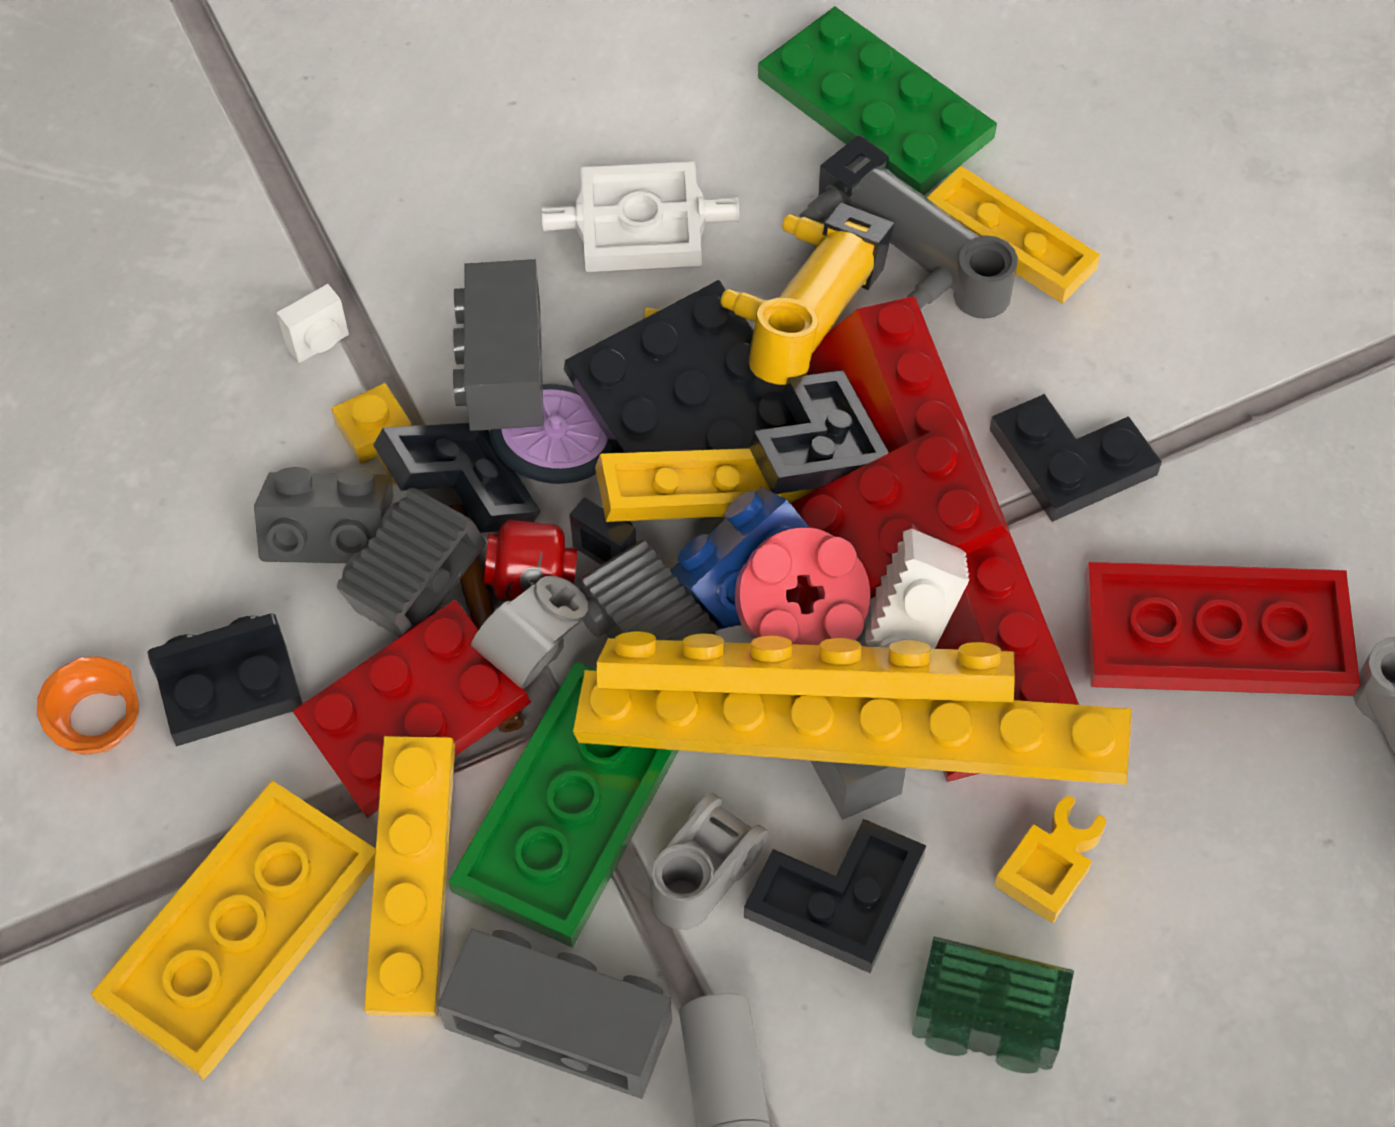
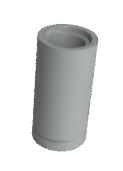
M720 993L699 997L684 1004L679 1009L696 1127H771L749 999L740 994Z

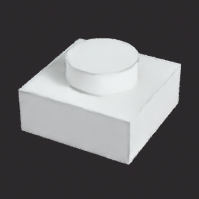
M329 284L276 312L286 348L298 363L317 353L331 349L339 340L349 335L341 299Z

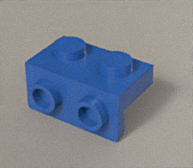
M761 486L756 491H748L736 498L725 511L726 519L709 535H700L686 544L678 554L677 560L679 562L670 570L672 575L677 577L679 583L684 585L687 593L692 594L694 599L703 604L723 628L741 625L735 605V584L743 564L747 563L751 553L767 538L789 529L810 528L787 499Z

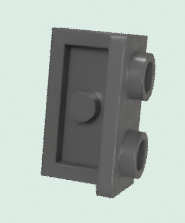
M289 467L277 472H269L254 504L259 559L263 562L346 564L355 553L368 547L369 539L375 538L377 529L381 528L382 518L393 499L392 476L374 474L370 470L361 468L344 470L339 474L311 473L310 470L301 467Z

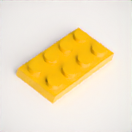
M272 780L91 992V997L97 1005L204 1081L374 871L376 848Z

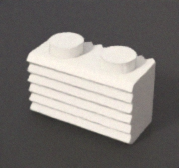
M914 529L904 531V541L898 543V552L892 554V564L887 565V575L881 576L882 586L876 587V597L870 599L871 608H869L864 620V628L856 639L861 644V647H889L891 643L896 641L916 640L927 643L931 649H935L970 580L968 578L969 573H967L968 568L966 567L968 564L965 557L967 553L958 547Z

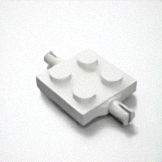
M695 161L581 167L582 189L576 200V206L542 207L543 232L578 229V235L584 244L586 272L702 266L701 236L705 229V223L739 222L740 219L738 197L704 199L703 193L696 183Z

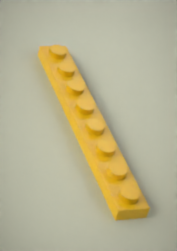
M585 670L573 732L578 743L1127 785L1132 709L1014 700L1013 703L597 688V671Z

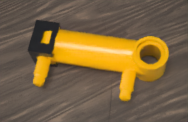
M840 203L825 224L807 217L800 218L792 214L784 217L782 222L783 231L794 235L796 239L817 246L814 252L778 298L766 301L746 292L739 293L732 289H727L724 291L720 301L722 307L734 311L735 315L755 322L748 363L751 371L757 377L769 383L786 385L788 378L807 375L812 353L859 289L869 290L884 270L894 222L844 203Z

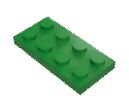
M836 6L758 63V79L843 143L848 144L859 134L889 155L888 170L922 195L926 194L995 138L997 123Z
M575 661L448 881L452 893L572 948L679 750L578 743L573 729L585 670L597 671L578 661Z

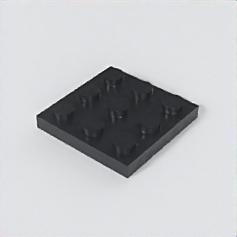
M720 280L565 360L564 372L617 453L748 449L754 431L798 425L782 396L785 385L766 382L751 371L748 359L754 330L745 318L735 315L734 311L722 307L720 301L726 289Z

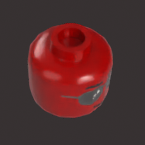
M508 520L502 524L498 534H488L483 584L493 585V592L496 598L502 602L513 601L546 576H557L574 584L577 549L565 547L564 532L556 524Z

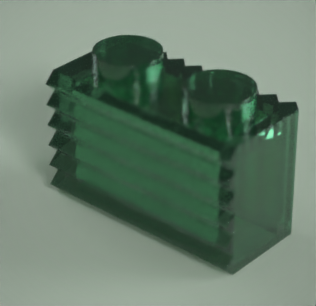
M933 936L912 1035L916 1038H926L925 1045L928 1048L945 1055L962 1056L967 1054L968 1049L972 1052H982L987 1056L996 1055V1063L1013 1072L1031 1074L1036 1073L1039 1067L1043 1070L1052 1069L1061 1045L1074 970Z

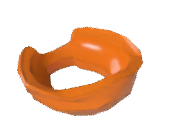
M101 656L79 657L58 668L44 681L37 697V717L43 731L56 745L81 755L105 753L120 744L133 731L139 714L138 696L132 680L131 670L119 661ZM101 693L124 697L126 702L125 718L119 720L109 731L101 735L86 736L79 734L72 728L71 713L83 698Z

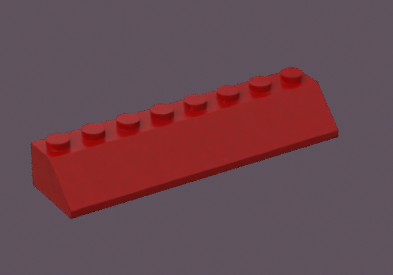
M912 296L856 309L823 338L812 353L807 375L843 370L889 453L957 419L967 433L1009 532L1008 535L965 556L967 558L966 563L968 564L966 567L968 568L967 573H969L968 578L970 580L935 649L959 650V647L963 644L983 642L996 645L1001 651H1014V700L1079 705L916 297ZM943 771L947 782L979 774Z

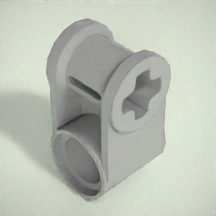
M557 576L543 577L513 601H507L496 609L475 635L471 647L520 688L524 689L535 680L547 665L557 659L564 648L563 636L582 621L588 612V601L578 587L571 582Z
M714 793L706 795L695 806L682 828L663 851L657 855L652 864L651 906L655 916L664 925L673 929L687 930L701 924L731 886L741 879L755 863L767 842L768 830L761 825H756L753 828L722 808V799ZM677 880H687L694 883L698 888L688 894H677L670 891L666 886Z

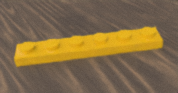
M635 631L619 634L615 639L607 638L596 662L597 688L1014 703V651H1001L998 646L983 642L966 643L961 645L959 650L931 649L927 643L916 640L896 641L891 643L889 647H861L858 641L848 638L827 639L822 641L820 645L792 644L790 639L781 636H762L753 639L751 643L724 642L722 637L714 634H694L685 637L683 641L656 640V637L651 633Z

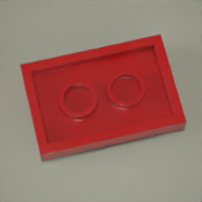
M456 599L292 711L367 818L379 810L384 736L452 738L455 743V757L498 727L509 716L516 714L531 703L524 689L520 688L471 647L472 640L479 630Z

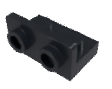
M273 613L260 617L244 616L234 620L226 627L198 635H179L168 640L164 645L147 651L150 665L158 681L170 733L176 747L292 712L303 704L287 646L277 617Z

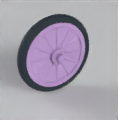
M543 384L544 426L490 430L491 443L499 458L518 474L543 483L568 484L588 479L596 475L595 467L600 454L616 453L614 446L597 423L577 390L566 385Z

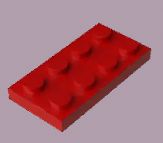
M957 419L790 503L810 528L823 530L834 537H841L851 543L855 548L857 557L866 570L870 585V599L876 597V587L882 586L881 576L887 575V565L892 564V554L898 552V543L904 541V531L914 529L958 547L967 553L966 555L1009 534L967 433ZM797 576V586L786 590V598L788 603L794 602L799 604L801 614H809L811 612V603L819 600V593L817 587L809 586L806 577Z
M1088 562L1085 572L1091 687L1354 696L1360 686L1347 570Z

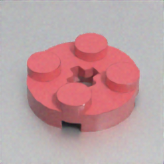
M789 529L767 538L751 553L747 563L743 564L735 584L736 611L742 627L752 639L762 636H781L790 639L792 644L820 645L822 641L832 638L856 640L864 628V620L869 611V580L862 562L857 557L855 548L849 541L841 537H834L819 529ZM797 576L806 577L809 586L817 587L819 600L811 603V612L809 614H801L799 604L794 602L788 603L786 598V590L797 586Z

